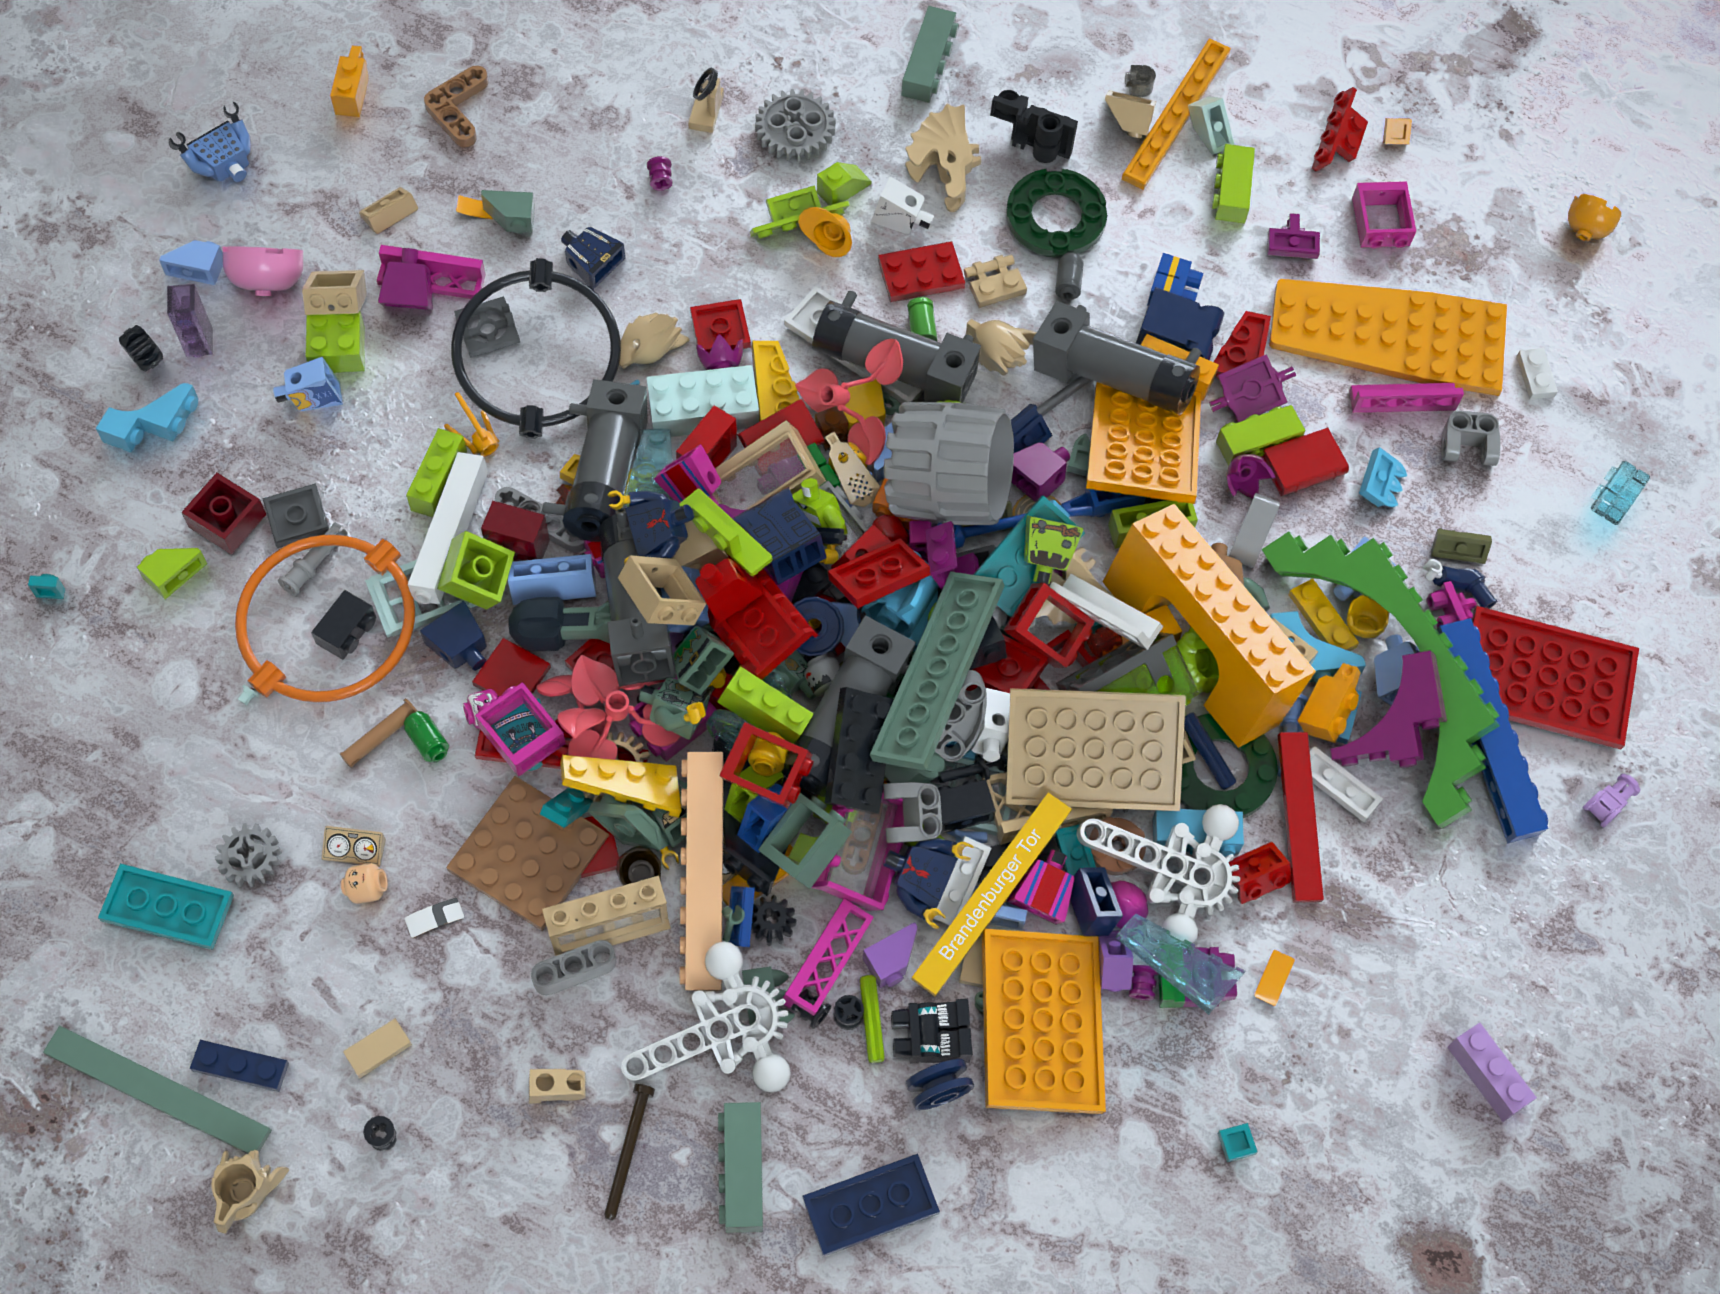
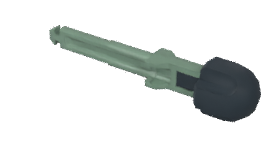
M538 597L523 600L513 608L508 618L509 634L523 649L535 652L558 651L565 646L566 640L600 639L610 643L607 622L611 621L609 603L606 602L599 607L565 608L563 600L559 597ZM709 623L702 626L707 631H714Z

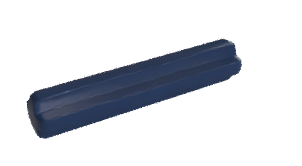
M1194 712L1187 714L1184 721L1185 730L1223 790L1228 789L1236 783L1234 775Z

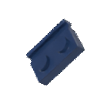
M1029 404L1011 419L1014 453L1037 443L1044 444L1053 436L1044 418L1038 413L1036 404Z

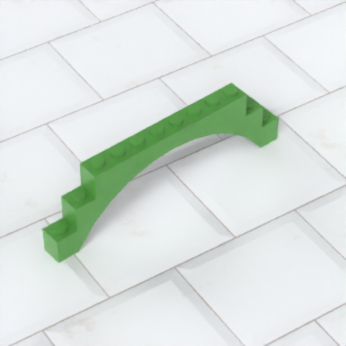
M1288 531L1261 549L1274 570L1282 577L1321 579L1349 587L1376 601L1398 620L1414 640L1420 652L1431 650L1436 655L1447 721L1439 723L1440 733L1436 764L1422 802L1436 824L1441 828L1448 826L1472 811L1468 804L1472 801L1463 786L1459 789L1457 786L1486 768L1482 762L1486 759L1485 755L1477 744L1474 746L1471 744L1499 727L1500 725L1496 718L1500 715L1491 702L1486 704L1480 696L1484 691L1477 680L1474 678L1470 681L1465 671L1469 668L1461 656L1454 657L1449 648L1453 647L1452 642L1444 632L1439 634L1434 626L1438 623L1429 609L1423 610L1419 604L1423 601L1422 597L1414 586L1409 589L1404 581L1408 576L1399 564L1393 565L1390 560L1393 554L1386 543L1380 544L1372 538L1351 552L1342 538L1337 540L1332 535H1329L1308 549L1307 544L1300 535L1295 537Z

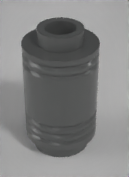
M1066 253L1058 261L1055 293L1063 300L1070 301L1078 298L1081 294L1084 262L1078 254Z

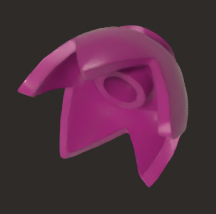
M719 334L710 353L701 345H696L697 354L702 366L706 370L739 367L743 356V340H739L734 350H732L726 340Z
M1243 454L1235 457L1230 462L1227 470V484L1233 497L1237 494L1238 490L1245 496L1253 499L1255 493L1259 494V480L1275 478L1271 468L1263 461L1264 458L1253 454Z

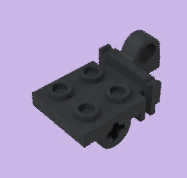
M1004 90L998 96L994 95L990 116L1013 123L1012 146L1016 147L1017 143L1021 144L1020 149L1024 150L1026 145L1032 146L1033 157L1041 163L1053 162L1057 155L1066 159L1070 158L1078 125L1077 120L1034 105L1027 108L1029 97L1019 96L1013 90Z

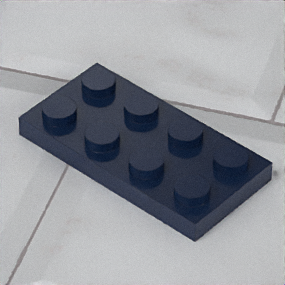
M918 1153L802 1196L823 1257L940 1213Z

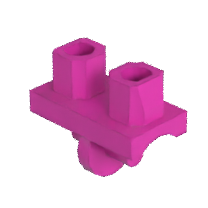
M1451 581L1443 583L1440 590L1430 593L1426 599L1431 611L1443 609L1445 615L1437 618V627L1469 618L1472 619L1471 610L1477 606L1474 598L1465 599L1463 593L1457 594Z

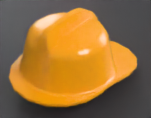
M809 207L803 210L798 221L800 229L822 252L831 257H842L851 250V229L847 219L842 215L830 213L820 207Z

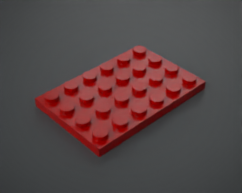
M1476 606L1472 622L1480 632V644L1483 652H1486L1489 656L1490 671L1492 676L1498 681L1501 701L1507 706L1509 711L1508 720L1622 750L1626 742L1639 655L1638 647Z

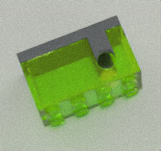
M1159 632L1148 650L1132 641H1128L1056 683L1058 690L1185 695V706L1192 702V698L1199 695V691L1180 649L1176 645L1173 634Z

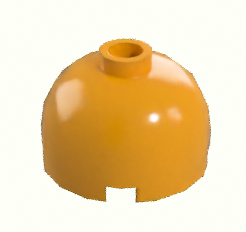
M1580 194L1579 198L1574 196L1570 204L1568 224L1580 240H1599L1607 237L1615 230L1622 217L1621 211L1615 205L1613 209L1607 207L1608 201L1602 198Z

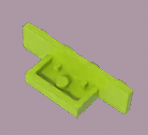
M815 185L766 199V205L772 222L752 228L750 235L751 237L758 235V238L762 239L773 235V230L782 228V231L786 232L797 228L796 224L803 210L809 207L822 208ZM847 200L823 207V209L830 213L843 215L845 214L844 210L850 204Z
M697 489L679 503L680 507L688 504L693 509L694 519L692 521L698 530L706 533L721 551L724 550L751 576L756 575L772 562V555L702 490Z

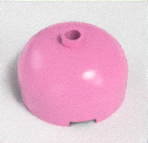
M223 247V269L227 278L235 286L245 290H255V296H271V291L287 290L299 281L303 272V250L265 247Z

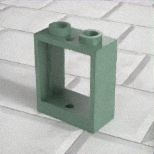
M800 793L796 802L789 807L758 850L796 880L811 889L852 831L843 825L846 819L832 809L828 814L824 811L827 807L826 804L814 795L809 800ZM814 812L829 824L799 865H797L784 855L783 852Z

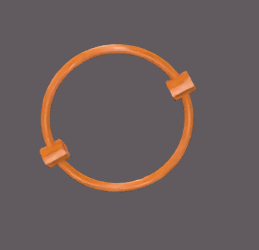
M319 535L290 543L277 550L262 562L253 572L240 595L235 617L238 647L244 661L253 672V675L247 680L249 684L266 698L273 691H276L296 700L331 702L360 694L385 678L404 655L409 645L415 622V604L408 587V579L396 563L401 557L400 552L384 539L375 546L367 541L345 535ZM320 546H344L362 551L367 554L364 557V561L376 573L382 576L389 571L400 589L403 599L404 620L395 648L378 669L366 678L347 687L328 691H310L283 683L286 678L285 674L268 660L261 665L249 643L247 614L256 588L267 573L277 564L300 551Z

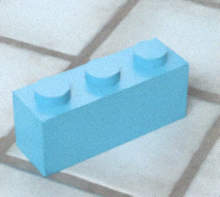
M1155 810L1152 818L1153 842L1165 846L1172 827L1179 823H1185L1189 827V832L1195 836L1194 839L1199 844L1204 843L1207 834L1203 829L1202 820L1206 810ZM1235 811L1238 816L1239 826L1232 838L1222 842L1219 852L1224 857L1231 854H1239L1244 845L1243 812ZM1188 844L1186 852H1190L1192 855L1194 848Z

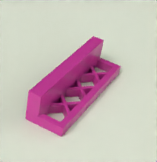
M380 246L379 257L381 266L376 280L377 285H382L388 262H401V247ZM418 250L417 264H424L430 269L432 293L471 299L482 289L486 275L483 260ZM441 277H447L452 282L445 286H439L435 281ZM466 281L476 282L474 291L463 289L460 285Z
M1454 383L1351 385L1349 389L1352 413L1456 411L1464 395L1463 388H1455Z
M844 898L784 994L783 998L786 1003L783 1005L791 1008L794 1003L814 1016L874 917ZM849 912L864 921L860 929L848 931L845 918ZM842 927L843 932L837 933L839 928ZM856 935L851 942L850 936ZM844 937L847 951L834 955L831 941ZM827 950L828 956L822 957ZM841 959L838 966H836L835 960ZM830 961L833 974L831 977L819 979L816 970L817 964ZM811 974H812V976H813V981H808V979L810 978V976H811ZM827 983L822 990L820 984ZM815 985L818 999L812 1005L799 997V994L803 988Z

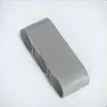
M1255 493L1229 557L1238 559L1243 565L1254 568L1281 504L1280 502Z
M598 940L541 961L531 971L534 988L539 994L547 996L608 974L616 965L614 948L608 941ZM602 952L610 955L605 962L594 960L596 955ZM572 963L582 965L581 969L575 973L566 971L567 967ZM543 974L553 975V979L548 983L538 982V979Z

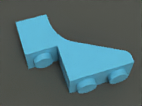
M182 383L139 410L120 411L109 407L97 425L96 430L102 442L131 453L135 446L142 441L144 431L173 442L176 436L184 430L190 413L196 410L199 398L193 385Z
M1298 611L1272 613L1270 615L1271 619H1276L1318 651L1311 665L1316 672L1309 682L1317 684L1319 678L1323 676L1334 677L1343 663L1356 666L1361 673L1363 672L1366 664L1361 655L1311 636L1303 627Z

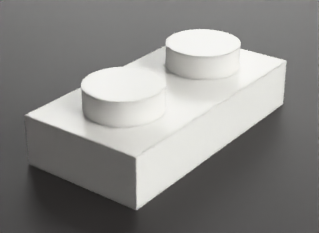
M1545 348L1519 350L1516 356L1529 399L1555 397L1558 390Z

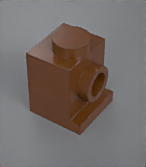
M837 406L815 414V423L825 440L822 444L825 451L831 449L825 437L832 432L836 433L840 442H848V420L843 411H839Z

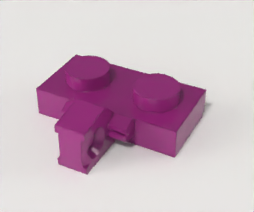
M1290 213L1287 227H1282V229L1269 228L1267 255L1318 259L1320 255V232L1305 231V228H1300V214Z

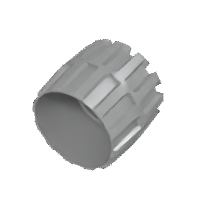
M904 402L899 406V414L895 412L891 420L894 434L888 432L886 447L892 451L891 458L884 459V476L888 479L884 486L885 495L892 514L896 517L941 524L952 521L953 525L997 524L999 519L1003 517L1006 509L1014 463V438L1009 414L1001 408L967 403Z

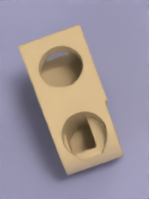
M530 1069L529 1104L556 1100L575 1101L586 1097V1073L582 1070Z

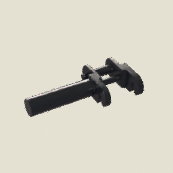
M1002 754L999 760L986 764L989 761L981 758L980 755H975L974 764L938 772L939 783H945L977 774L989 780V768L996 766L1000 771L1007 772V759Z

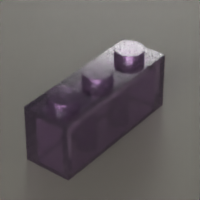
M195 284L167 286V314L186 357L213 355V328Z

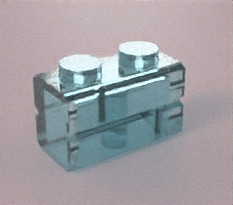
M1622 461L1618 468L1612 466L1604 478L1608 483L1605 487L1600 484L1591 496L1595 500L1590 507L1591 511L1601 517L1604 516L1606 520L1614 525H1618L1650 480V475L1640 469L1637 470L1634 465L1627 461Z

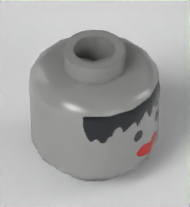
M821 655L807 663L808 668L804 672V676L815 696H824L840 669L837 659L827 655Z

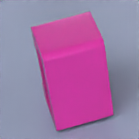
M909 522L910 548H927L926 529L931 528V522Z

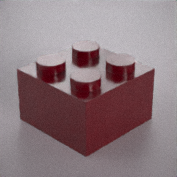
M217 472L181 512L191 530L231 555L267 515L258 497Z
M492 500L481 527L483 538L514 551L513 561L543 559L550 542L545 515Z

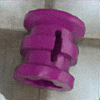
M657 156L649 159L647 162L650 186L654 190L663 191L669 189L673 184L670 178L672 176L670 169L672 163L667 157Z
M1133 965L1132 989L1129 991L1128 996L1143 1001L1155 999L1153 989L1156 988L1157 981L1154 979V976L1159 975V969L1147 965Z

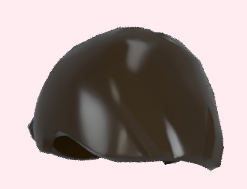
M635 846L619 857L616 864V873L623 886L655 876H659L661 882L662 864L652 850L644 846Z

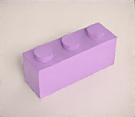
M1478 1023L1457 1037L1447 1047L1503 1122L1537 1098L1481 1023Z

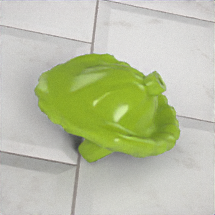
M1191 627L1178 640L1176 648L1172 652L1171 672L1174 674V678L1178 681L1179 686L1186 688L1187 691H1193L1198 694L1202 692L1209 693L1213 691L1219 679L1218 665L1209 647Z

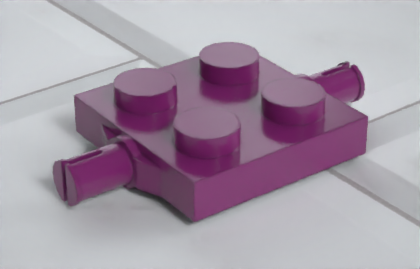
M1266 354L1218 375L1217 378L1223 389V396L1209 402L1210 407L1214 406L1211 410L1215 412L1228 406L1238 423L1251 415H1261L1275 407L1287 404L1288 401L1283 392L1282 382L1296 377V373L1292 372L1294 368L1291 366L1277 372L1272 367Z

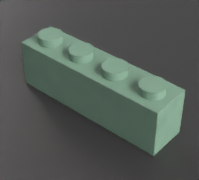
M928 6L902 80L901 96L930 103L932 94H937L940 85L938 77L944 74L947 61L944 60L945 56L950 57L953 42L950 41L952 38H956L959 29V23H956L957 12Z
M761 1102L724 1103V1113H718V1131H724V1143H718L719 1162H725V1174H719V1193H725V1205H719V1224H725L726 1233L763 1232Z

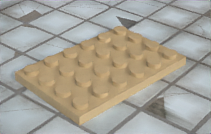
M1010 688L1006 804L1038 806L1049 792L1069 807L1180 811L1186 696Z

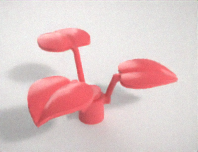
M886 339L874 346L868 353L865 367L872 374L870 377L848 383L843 382L841 385H838V379L833 371L821 368L795 384L803 400L814 411L819 413L837 406L839 411H844L859 421V423L851 427L848 434V442L856 444L866 455V465H872L881 455L886 440L885 428L877 417L870 416L864 420L861 415L845 406L850 400L848 388L872 382L875 379L882 385H890L898 380L903 370V357L900 344L896 339Z
M584 655L579 657L572 673L571 687L573 695L584 706H593L600 700L602 704H605L607 719L601 736L596 731L585 730L576 738H572L568 747L569 756L616 760L617 745L610 740H606V737L608 736L611 723L625 719L628 713L638 723L644 724L642 735L652 745L660 747L669 746L678 741L682 736L672 731H666L662 726L651 722L652 705H645L643 718H641L634 710V706H629V698L624 692L613 691L614 685L618 683L613 669Z
M572 675L552 677L536 686L537 692L549 697L562 696L568 693L573 694L571 687ZM666 679L621 687L616 683L613 691H619L621 688L624 690H637L643 688L644 685L651 686L665 682ZM577 700L578 708L567 709L558 714L559 724L573 738H576L585 730H593L602 735L607 715L603 710L596 708L584 709L583 704Z

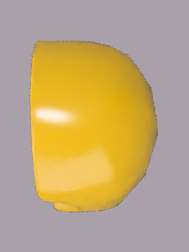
M1360 595L1350 603L1346 619L1347 626L1356 636L1364 639L1377 638L1385 631L1388 625L1389 612L1376 601Z

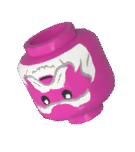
M492 689L468 695L467 702L463 703L468 724H473L475 728L480 729L475 715L483 705L489 702L493 703L502 696L498 697Z

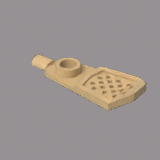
M835 432L828 434L825 437L831 446L828 454L849 504L861 507L869 505L874 501L880 485L848 443L840 442ZM845 452L848 455L847 461L839 462L838 455Z

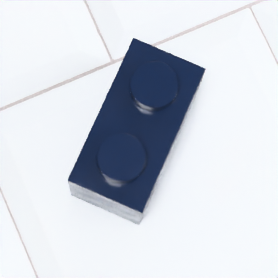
M1105 867L1079 868L1074 875L1070 901L1083 936H1109L1123 917L1107 871Z

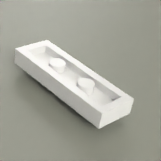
M1314 746L1310 751L1313 784L1362 822H1365L1383 798Z
M966 836L963 837L961 842H967L973 845L974 848L965 847L962 854L971 858V860L964 861L958 858L937 907L946 918L944 919L940 915L933 918L949 926L970 899L992 849Z

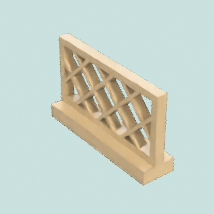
M1007 772L990 775V779L986 780L996 809L994 821L998 830L997 838L999 844L1012 842L1033 814L1025 809L1027 805H1022L1021 807L1019 805L1006 804V794L1003 797L993 792L991 784L1000 782L1006 785ZM1003 805L1018 812L1015 819L1003 821L1000 813ZM1070 807L1072 811L1059 829L1082 824L1088 819L1102 821L1106 817H1111L1113 809Z

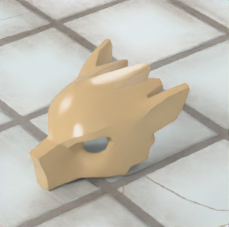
M655 312L645 316L639 315L633 323H629L621 339L619 365L622 369L633 363L653 364L660 360L668 351L689 342V338L680 333L682 328L675 326L678 319L670 317L668 314H658Z
M970 319L966 327V334L974 338L973 343L981 345L980 364L984 365L989 371L994 370L1001 375L1008 373L1007 368L1021 367L1027 363L1025 359L1026 353L1023 350H1027L1030 344H1033V338L1037 333L1027 329L1015 328L1000 320H991L980 324Z
M253 1150L240 1158L234 1156L233 1159H229V1151H224L220 1164L217 1165L211 1183L213 1196L216 1201L214 1224L218 1232L226 1234L233 1221L242 1220L254 1214L268 1193L275 1189L289 1172V1168L277 1167L270 1174V1165H265L261 1168L259 1151Z

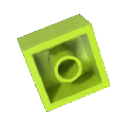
M361 312L306 315V361L309 362L323 357L333 373L365 371V325Z
M464 531L451 540L437 589L487 610L501 602L515 552L468 531Z

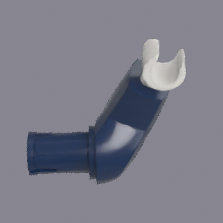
M1430 559L1423 566V569L1428 571L1425 574L1427 580H1433V583L1439 587L1443 583L1451 581L1456 593H1471L1480 607L1490 609L1498 602L1484 584L1486 577L1476 569L1442 566L1435 559Z

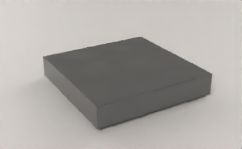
M316 483L262 498L277 549L304 538L324 535L329 530Z

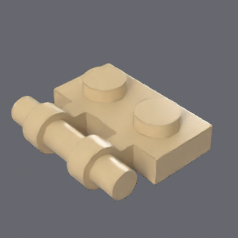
M1012 254L1004 257L1003 255L995 256L991 261L984 263L981 261L972 263L971 267L964 268L966 278L973 276L976 278V281L970 282V290L979 308L1027 293L1026 284L1018 268L1009 271L1007 269V266L1015 264ZM993 270H996L998 273L996 275H992L989 277H987L985 274L986 272H990Z

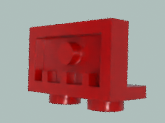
M1269 842L1228 862L1230 867L1233 865L1239 866V870L1232 872V876L1240 877V881L1231 883L1238 889V900L1241 904L1256 900L1260 896L1280 889L1291 882L1290 862L1273 842Z

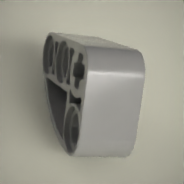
M969 670L955 702L957 707L952 710L935 750L943 759L950 762L960 760L970 750L981 731L987 707L986 687L981 675L973 670ZM970 685H978L977 688L972 691L966 690V688ZM948 742H957L955 745L951 747L945 746Z

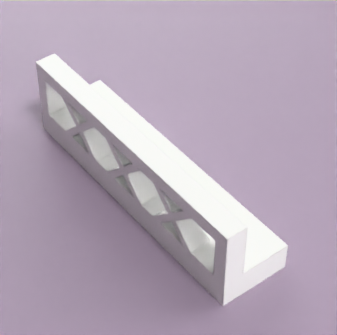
M1070 574L1063 586L1052 582L1049 586L1094 621L1146 650L1149 649L1163 628L1160 622L1073 574Z

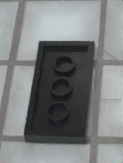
M849 687L840 688L825 796L826 804L869 814H880L886 764L874 762L870 753L894 699Z

